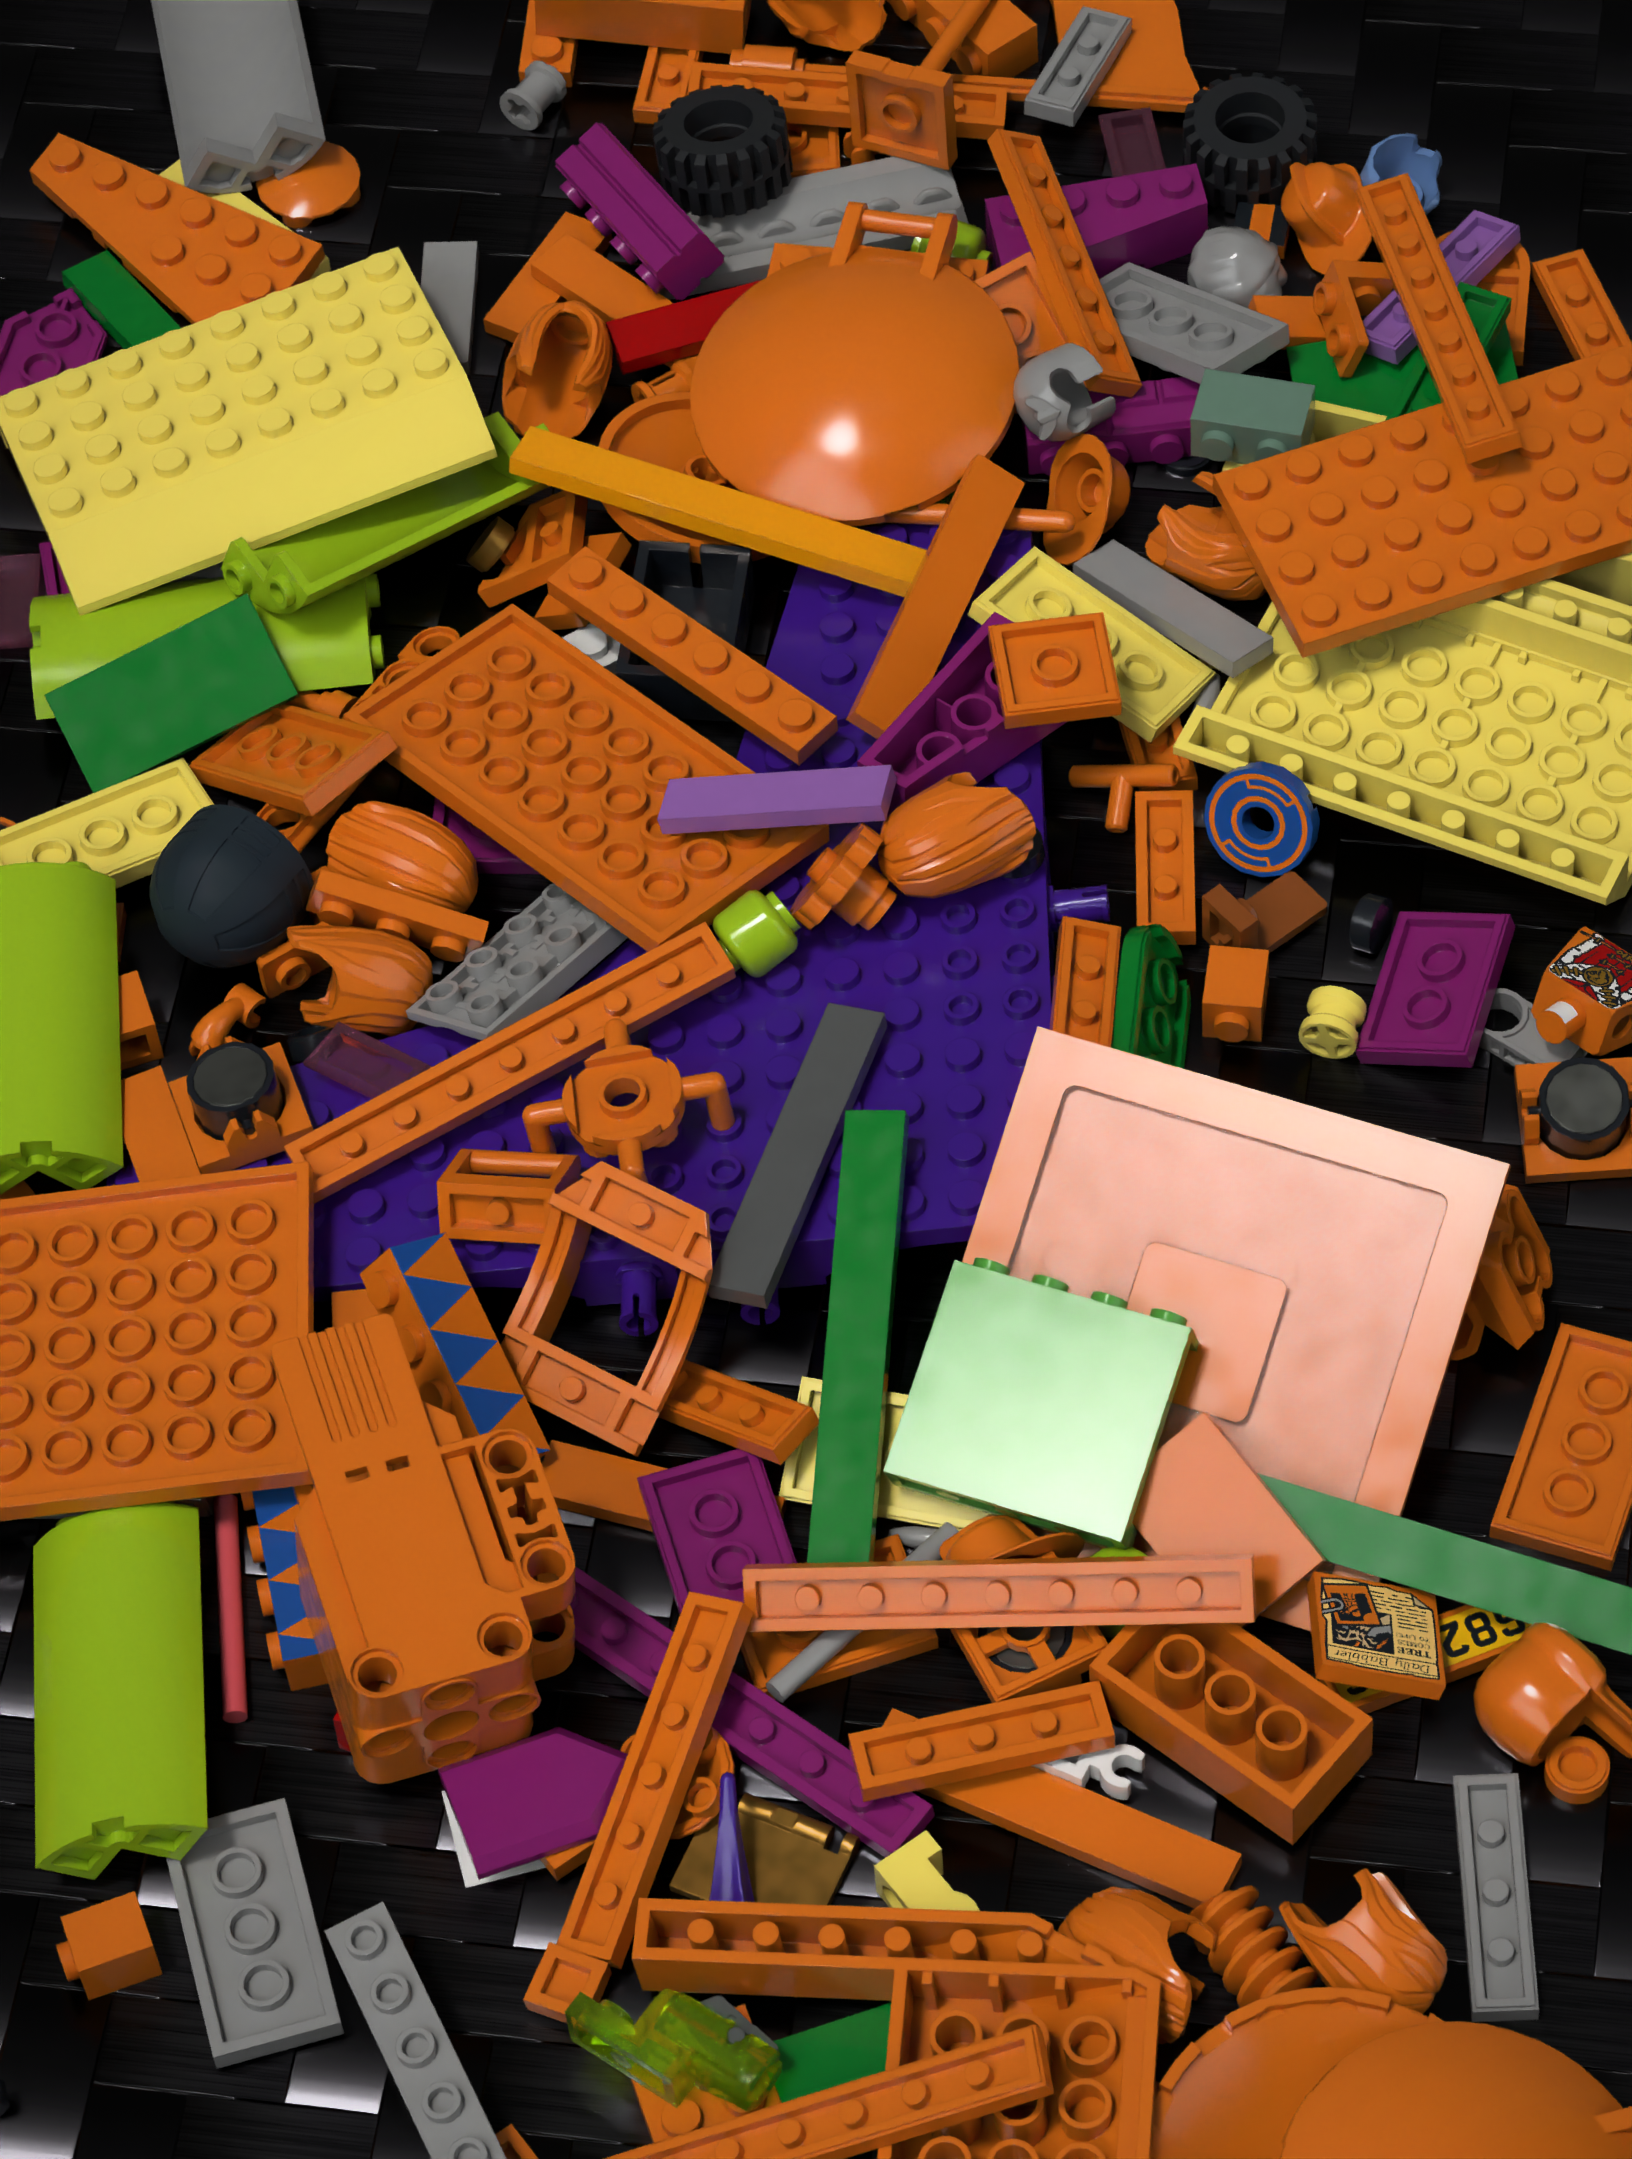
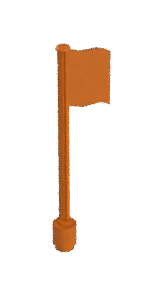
M1050 0L1054 11L1058 45L1083 6L1132 18V30L1129 38L1087 106L1185 113L1188 103H1194L1193 96L1200 88L1184 53L1179 14L1174 0ZM746 44L744 49H732L729 65L846 74V66L806 64V59L797 58V49L794 47ZM952 74L953 83L1008 88L1006 101L1024 102V99L1036 82L1035 79Z

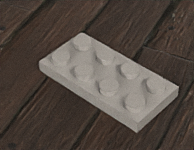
M1128 262L1099 279L1130 356L1201 384L1205 368L1241 374L1290 344L1289 325L1287 323Z
M285 1798L208 1818V1829L182 1860L166 1858L216 2068H222L344 2034Z

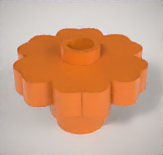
M860 822L846 835L840 845H837L833 850L827 847L807 871L806 875L810 877V881L799 893L789 911L793 918L808 930H811L832 910L851 926L858 923L867 931L874 927L890 908L897 896L887 886L889 880L868 864L883 841L880 835L866 823Z

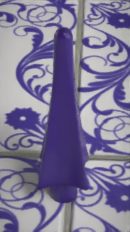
M726 1772L720 1778L718 1835L709 1901L755 1902L742 1841L736 1780L732 1773Z

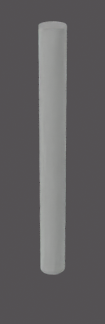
M945 1522L903 1561L942 1560L939 1551L940 1546L959 1531L951 1523ZM825 1630L766 1683L768 1691L776 1700L783 1703L863 1630Z

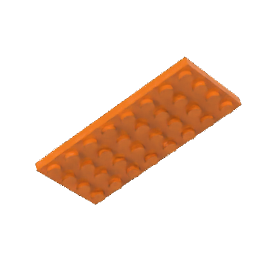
M1624 345L1500 384L1501 391L1519 430L1522 447L1467 464L1443 404L1440 403L1213 474L1212 489L1302 658L1632 553V353L1628 346Z
M513 603L343 714L344 720L389 732L397 749L384 759L386 762L647 952L705 921L710 926L713 924V919L744 893L749 890H761L830 841L829 824L662 834L657 818L669 779L755 774V772Z

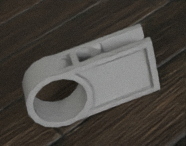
M1506 988L1496 989L1490 1010L1503 1009L1509 1011L1519 1019V1024L1503 1032L1484 1028L1479 1044L1480 1048L1493 1053L1514 1067L1520 1064L1562 1062L1586 1056L1587 1051L1568 1039L1558 1044H1552L1544 1040L1537 1030L1536 1019L1531 1012L1533 1004L1514 991Z

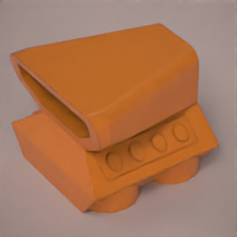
M1505 1184L1451 1360H1461L1474 1355L1478 1351L1485 1325L1517 1350L1524 1345L1534 1332L1542 1330L1544 1326L1545 1312L1542 1290L1550 1288L1553 1279L1552 1263L1549 1255L1550 1249L1519 1188L1516 1186Z

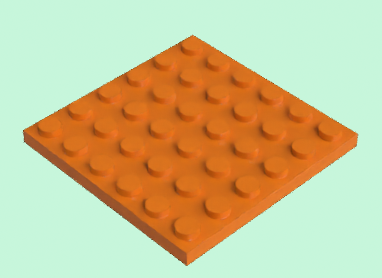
M309 1161L0 1199V1521L313 1484L271 1359V1346L274 1343L294 1337L300 1338L314 1332V1173Z

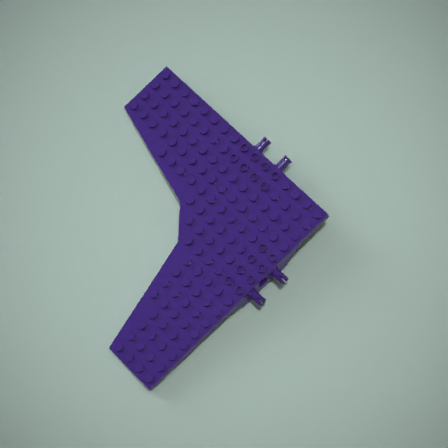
M899 523L862 527L859 529L927 550L939 526ZM1002 531L934 677L982 626L968 616L972 602L1033 548V531ZM798 565L766 669L836 715L838 731L799 766L757 736L745 730L736 760L755 773L858 767L857 761L877 739L847 721L846 718L904 597ZM1042 739L974 785L976 787H1007L1027 805L1036 828L1042 835L1045 850L1044 861L1034 873L1016 879L1000 876L960 892L934 899L906 896L889 881L887 886L897 896L887 912L869 931L865 930L858 923L851 926L832 910L811 930H808L798 922L801 928L795 932L798 939L797 949L766 975L754 978L741 967L735 972L736 978L629 1035L632 1045L649 1048L652 1050L653 1056L667 1062L668 1058L673 1062L681 1077L718 1072L725 1078L735 1117V1123L730 1129L719 1131L712 1127L705 1098L686 1101L684 1115L678 1125L679 1130L675 1140L667 1146L652 1147L642 1151L648 1184L709 1214L712 1267L716 1263L828 1003L885 1013L887 1021L886 1031L852 1110H906L909 1116L899 1250L918 1246L969 1241L1037 1027L1050 1029L1056 965L1054 932H1058L1063 916L1099 923L1110 922L1109 897L1106 884L1069 890H1054V886L1051 885L1044 798ZM884 821L864 823L880 835ZM860 822L829 824V842L759 891L765 896L773 891L788 911H790L795 899L810 881V877L806 874L814 861L827 847L833 850L837 845H840L846 835ZM876 852L868 864L882 874L878 863V853ZM711 924V925L709 926V928L711 929L712 933L714 934V936L716 937V939H717V941H718L719 938H718V936L716 935V933L714 932V930H713V925ZM629 939L584 979L576 982L558 999L645 954L647 951ZM429 1025L289 1067L312 1127L315 1130L481 1040L461 1035L449 1028ZM587 1058L315 1203L314 1302L331 1301V1292L366 1289L359 1274L388 1248L440 1234L437 1180L460 1149L532 1152L522 1119L523 1110L530 1104L562 1099L564 1084L570 1075L572 1080H574L585 1069L584 1061ZM633 1093L620 1094L612 1099L610 1105L617 1107L627 1106L633 1103L638 1098V1095ZM567 1122L550 1125L557 1154L580 1156V1174L600 1161L620 1170L618 1155H609L603 1158L589 1156L584 1151L582 1144L572 1135ZM844 1129L769 1306L765 1309L766 1324L773 1323L780 1316L778 1289L827 1284V1276L832 1273ZM124 1138L123 1168L107 1177L106 1186L139 1182ZM282 1151L230 1171L289 1164L291 1162L286 1152ZM474 1173V1174H478V1175H495V1176H512V1177H529V1178H546V1179H549V1178H547V1177H530V1176H513V1175H496V1174H479V1173ZM592 1226L587 1248L580 1262V1270L570 1296L585 1299L586 1306L621 1303L620 1329L628 1335L639 1336L640 1316L644 1318V1334L646 1336L654 1333L658 1328L657 1300L673 1298L681 1270ZM450 1239L473 1288H524L540 1244ZM742 1304L740 1310L742 1319L750 1324L760 1325V1307Z

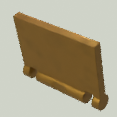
M745 1793L739 1803L738 1813L755 1902L831 1905L851 1862L858 1853L861 1844L860 1838L848 1832L842 1840L838 1854L833 1853L827 1849L834 1836V1826ZM719 1813L703 1829L695 1832L669 1885L670 1891L693 1900H709L717 1846Z

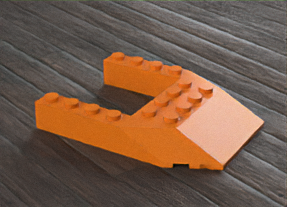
M658 1898L638 1899L632 1962L642 1991L891 2001L885 2071L1036 2024L1043 2032L1054 2090L1053 2095L878 2148L877 2159H1150L1161 1980L1134 1966L1125 1967L1115 1962L1109 1953L1088 1942L1085 1946L1054 1930L1052 1923L1035 1914Z

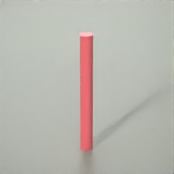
M232 1494L218 1495L213 1499L222 1712L225 1722L241 1723L248 1719L238 1498Z

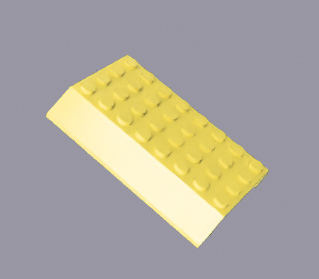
M399 247L373 254L364 260L332 272L322 273L311 280L281 291L272 292L250 303L219 312L210 318L181 329L168 331L157 338L127 349L118 350L104 358L77 368L65 370L56 376L24 388L14 389L8 394L0 396V435L6 448H9L52 545L63 578L80 616L224 561L230 543L240 537L245 539L252 550H255L498 457L468 377Z
M1547 579L1302 658L1276 607L1271 602L1257 628L1273 637V653L1236 677L1231 678L1229 676L1211 709L1196 705L1173 746V754L1227 773L1234 768L1260 761L1284 767L1303 781L1310 791L1308 797L1312 803L1608 905L1625 897L1632 885V606Z

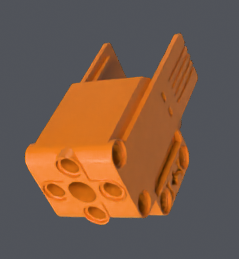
M378 1314L364 1318L359 1322H349L340 1327H330L322 1332L308 1333L307 1336L294 1337L274 1343L271 1346V1359L313 1482L310 1485L292 1487L300 1509L294 1519L300 1598L354 1760V1767L358 1774L371 1783H393L435 1771L446 1765L466 1760L475 1755L528 1738L533 1727V1711L541 1702L535 1681L549 1678L565 1671L572 1663L575 1654L574 1614L570 1605L575 1594V1558L533 1441L522 1431L511 1428L463 1439L455 1415L421 1400L394 1319L389 1314ZM502 1465H513L520 1468L519 1471L508 1474L498 1472L495 1469ZM540 1632H552L557 1634L559 1638L552 1642L537 1641L533 1636Z

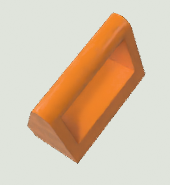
M460 1149L437 1180L440 1234L446 1232L449 1239L541 1244L551 1209L548 1201L553 1192L558 1194L579 1180L581 1172L580 1156ZM474 1173H479V1174H496V1175H513V1176H530V1177H547V1178H549V1179H546V1178H529V1177H512V1176H495V1175H478V1174H474Z

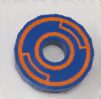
M1263 761L1248 763L1246 766L1234 768L1224 774L1216 782L1206 798L1204 813L1208 838L1221 858L1240 872L1258 877L1283 875L1298 866L1317 842L1320 818L1317 806L1313 809L1312 802L1308 797L1310 791L1303 781L1284 767ZM1251 807L1264 808L1270 813L1275 824L1274 831H1263L1255 826L1250 817Z

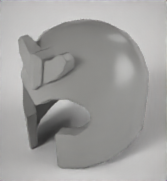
M1074 343L1063 344L1028 360L1018 371L1014 381L1013 397L1017 413L1029 431L1043 441H1065L1079 436L1081 433L1112 417L1116 410L1115 398L1112 396L1095 404L1092 403L1084 381L1102 373L1103 368L1085 348Z

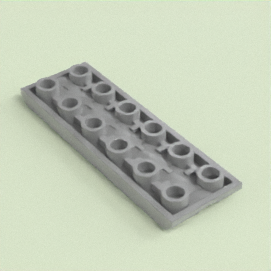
M893 156L793 177L789 186L783 187V193L777 199L768 200V205L760 209L748 210L747 214L738 216L731 214L725 215L724 218H713V215H704L702 217L692 215L691 210H686L684 212L725 256L724 263L708 278L702 277L700 285L688 296L763 280L768 274L774 243L834 248L849 201L867 203L868 209L928 217H936L939 212L956 214L959 221L968 223L951 168L950 170H945ZM866 231L862 245L904 251L911 249L914 237ZM665 287L659 292L669 300L675 299Z
M553 883L543 890L542 895L520 914L506 921L503 928L484 943L481 948L470 952L464 961L440 982L430 986L426 990L425 995L406 1010V1014L410 1020L434 1027L449 1028L461 1035L482 1041L556 1001L628 937Z

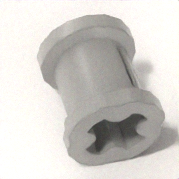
M540 60L533 61L525 69V78L516 88L508 89L500 97L501 110L512 124L527 131L534 130L542 122V113L551 103L559 102L567 94L566 81L562 74L552 65H548Z

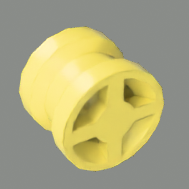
M1329 985L1314 989L1309 995L1307 1002V1012L1310 1016L1306 1017L1301 1023L1298 1033L1299 1041L1307 1050L1324 1058L1341 1059L1352 1055L1356 1050L1359 1040L1356 1028L1362 1025L1366 1016V1003L1359 995L1343 987Z

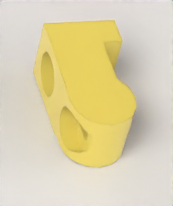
M927 1830L874 1865L876 1892L889 1908L980 1911L973 1899L967 1894L954 1891L941 1876L943 1875L942 1848Z

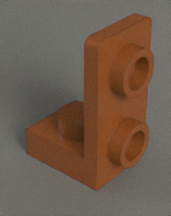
M1294 871L1286 872L1247 900L1243 898L1236 899L1219 884L1202 896V937L1210 945L1269 950V953H1271L1327 913V901Z

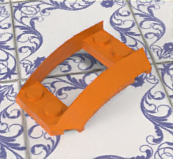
M600 1161L581 1173L580 1175L583 1178L558 1194L552 1193L548 1201L551 1209L543 1238L524 1288L502 1331L506 1336L501 1343V1347L528 1402L638 1457L680 1373L703 1310L713 1273L710 1221L707 1212ZM592 1226L681 1270L663 1328L637 1386L549 1343L575 1284Z

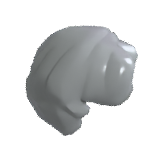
M1220 226L1206 230L1202 238L1192 249L1187 281L1189 286L1248 308L1253 295L1282 296L1281 287L1286 284L1288 274L1281 264L1278 247L1275 243L1268 242L1255 230L1236 226Z

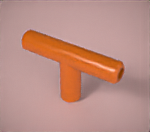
M1175 764L1073 765L1069 770L1068 779L1073 788H1110L1105 828L1112 833H1124L1128 830L1134 787H1175L1179 781V770Z

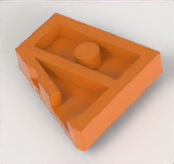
M563 490L529 505L518 523L513 539L500 556L505 567L497 578L482 580L478 587L477 593L489 608L546 584V580L583 548L588 505L586 497Z

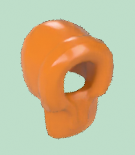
M1535 1622L1525 1629L1518 1641L1494 1659L1477 1680L1473 1696L1475 1711L1481 1728L1501 1750L1517 1761L1532 1767L1540 1764L1546 1759L1548 1751L1556 1742L1570 1737L1583 1724L1589 1726L1625 1757L1632 1759V1710L1607 1685L1606 1669L1596 1655L1565 1629L1555 1624Z

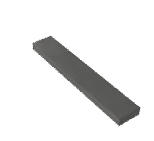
M828 1003L713 1267L708 1289L710 1298L768 1308L843 1132L845 1110H852L886 1031L887 1021L885 1013Z

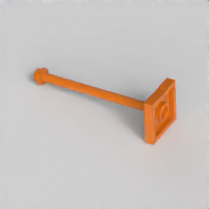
M965 0L920 66L916 65L915 67L892 61L890 58L858 50L853 51L846 61L853 146L950 170L958 158L952 74L942 72V70L991 0Z

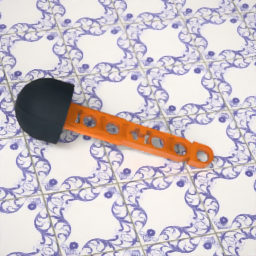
M436 626L419 632L398 654L399 660L390 664L349 710L432 657L426 655L442 650L459 639L460 636L457 631L446 626ZM375 767L313 817L266 803L256 815L234 806L221 804L209 805L198 810L163 849L155 863L151 876V905L158 928L168 943L193 962L221 969L255 962L258 957L283 944L288 938L287 928L298 926L310 913L306 911V906L314 882L300 853ZM297 822V824L287 829L277 830L275 828L283 823Z

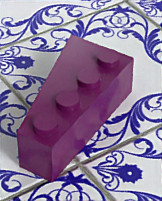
M1197 163L1061 186L1099 279L1128 262L1149 269L1192 253L1196 243L1202 238L1204 232L1208 230V202ZM1005 195L985 199L987 244L989 251L993 253L992 264L995 270L1029 251L1032 253V250L1010 196Z
M994 612L857 761L858 767L892 765L897 780L887 818L909 798L929 788L946 776L970 772L978 783L1066 723L1060 722L1005 729L988 640V626L1014 623L1013 621Z

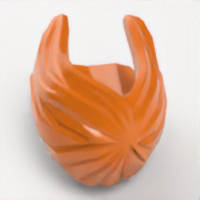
M767 0L774 14L783 21L790 34L794 37L804 39L809 44L847 52H853L854 50L862 51L865 46L872 45L881 34L887 17L883 7L885 0Z
M576 300L544 305L532 315L528 323L517 335L505 362L502 405L505 420L512 424L514 431L524 437L530 426L536 427L544 423L550 432L568 438L577 437L585 429L599 406L612 368L613 347L605 322L588 305Z
M1202 471L1192 480L1197 485L1216 495L1212 489V473ZM1166 504L1163 505L1157 516L1160 524L1149 534L1145 544L1146 554L1153 564L1187 581L1203 592L1228 601L1256 600L1267 592L1222 506L1209 508L1189 504L1175 510Z
M970 772L946 776L929 788L909 798L888 816L886 821L882 823L880 837L883 841L877 852L881 872L906 896L932 899L957 893L1003 876L1019 867L1033 849L1036 825L1027 805L1007 787L974 786L978 783Z
M368 801L357 804L351 811L341 814L331 829L326 848L328 855L327 869L330 872L460 913H465L475 899L479 882L476 859L460 837L448 827L425 814L389 803Z
M300 925L287 928V937L293 947L320 955L332 967V975L325 997L317 1000L301 1001L300 1011L303 1014L304 1022L332 1028L376 1032L387 1036L405 1033L416 1025L417 1021L408 1019L406 1010L424 996L426 990L433 985L432 961L413 942L384 931L355 926Z
M1365 1868L1354 1875L1361 1888L1362 1899L1342 1920L1330 1926L1303 1903L1284 1901L1279 1906L1280 1912L1297 1944L1327 1987L1353 1988L1391 1996V2002L1409 2007L1421 2014L1429 2008L1436 1993L1442 1987L1447 1972L1448 1960L1444 1946L1428 1931L1389 1877L1382 1872L1371 1874Z
M1112 1886L1103 1891L1093 1893L1092 1897H1087L1069 1912L1060 1925L1058 1932L1085 1946L1088 1942L1109 1953L1115 1962L1125 1967L1134 1966L1161 1980L1158 2044L1174 2043L1179 2037L1183 2036L1190 2014L1191 2001L1198 1999L1204 1990L1205 1984L1179 1968L1173 1959L1167 1940L1178 1932H1184L1213 1951L1217 1934L1210 1926L1198 1918L1180 1912L1157 1897L1141 1890Z

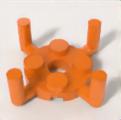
M611 1019L605 1024L604 1039L606 1049L598 1051L584 1061L585 1069L574 1080H572L570 1075L564 1084L562 1099L530 1104L522 1112V1119L532 1152L557 1154L550 1125L567 1122L572 1135L582 1144L584 1151L589 1156L603 1158L609 1155H618L620 1170L648 1183L644 1169L642 1151L652 1147H664L675 1140L678 1135V1125L684 1115L686 1101L705 1098L711 1125L716 1130H728L735 1123L723 1075L718 1072H707L681 1077L676 1065L668 1058L667 1062L653 1056L651 1049L640 1045H632L627 1025L620 1019ZM633 1093L638 1095V1098L627 1106L617 1107L610 1105L612 1099L620 1094Z

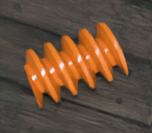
M1251 1885L1241 1887L1235 1891L1228 1890L1214 1895L1200 1903L1189 1914L1210 1926L1217 1934L1213 1951L1195 1939L1194 1943L1201 1953L1209 1955L1208 1962L1211 1969L1215 1973L1223 1975L1224 1987L1229 1993L1237 1996L1239 2008L1278 1993L1310 1988L1317 1979V1971L1310 1966L1293 1972V1969L1298 1966L1303 1958V1952L1299 1947L1291 1946L1278 1951L1288 1939V1931L1280 1925L1264 1931L1274 1918V1912L1266 1905L1250 1910L1259 1899L1258 1889Z

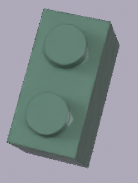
M1205 368L1190 418L1191 456L1204 457L1214 461L1248 464L1309 445L1315 424V385Z

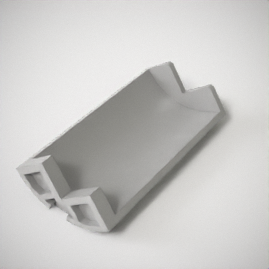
M151 0L185 187L205 193H235L253 190L251 182L265 179L274 174L278 180H281L302 167L315 155L326 139L297 0Z

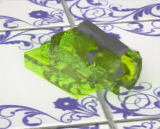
M665 1988L651 2002L635 2024L630 2015L617 2004L606 1999L602 2000L599 2004L582 1992L576 1996L565 2010L567 2025L573 2042L676 2108H678L692 2088L696 2086L699 2090L732 2102L749 2112L764 2100L774 2087L782 2071L783 2063L779 2061L781 2053L778 2050V2046L722 1996H714L698 2002L685 1993Z

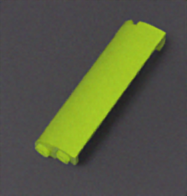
M497 411L485 417L484 421L498 457L255 550H252L245 539L240 537L230 543L221 570L223 571L226 584L234 594H248L252 602L270 612L278 614L292 613L550 486L509 473L510 456L520 443V439ZM544 423L536 426L537 428L549 431Z
M370 574L288 614L270 612L252 602L297 692L373 684L376 679L375 669L385 668L381 635L371 636L370 631L371 608L381 607L377 574ZM224 576L168 582L82 616L79 615L70 593L33 597L30 605L29 628L33 639V649H30V664L36 720L55 718L44 696L45 694L244 594H234L226 584Z
M78 861L66 862L64 864L27 862L0 866V1195L37 1171L76 1190L88 1189L123 1168L116 879L91 870L87 864Z
M173 1501L93 1510L78 1516L62 1518L56 1523L55 1528L46 1533L33 1546L35 1868L95 1880L121 1849L181 1861L208 1829L199 1507L175 1504Z

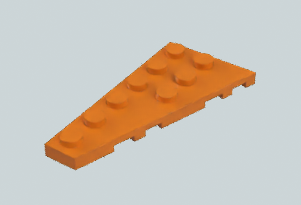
M60 133L56 135L30 168L33 183L72 219L77 218L92 232L93 238L104 249L110 248L122 259L123 266L174 313L179 312L191 324L210 318L219 312L231 310L263 298L272 292L281 291L308 281L325 258L323 245Z

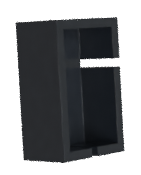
M640 540L633 578L745 654L756 592L752 550L742 546L701 544L699 553L704 588H695L690 543ZM620 644L615 675L670 714L680 719L733 722L732 719Z

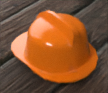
M1294 162L1291 164L1289 169L1292 178L1284 189L1281 198V210L1286 221L1295 231L1304 257L1311 268L1325 275L1332 260L1359 261L1365 255L1372 241V234L1358 202L1356 189L1363 187L1356 168L1346 163L1329 165L1324 162H1316L1303 165L1299 162Z
M1081 433L1079 436L1067 440L1058 449L1051 466L1049 497L1046 510L1069 511L1075 517V526L1068 533L1043 532V543L1047 555L1061 565H1072L1088 555L1094 549L1102 534L1108 532L1124 515L1130 501V477L1125 467L1114 457L1110 456L1105 444L1095 435Z
M993 1515L972 1522L944 1541L939 1551L942 1560L1038 1558L1051 1551H1054L1057 1558H1077L1084 1549V1539L1077 1533L1069 1532L1038 1537L1019 1519L1006 1515Z

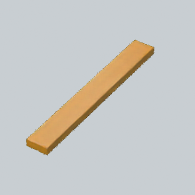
M533 426L529 427L510 456L509 473L901 597H905L927 552L926 549Z

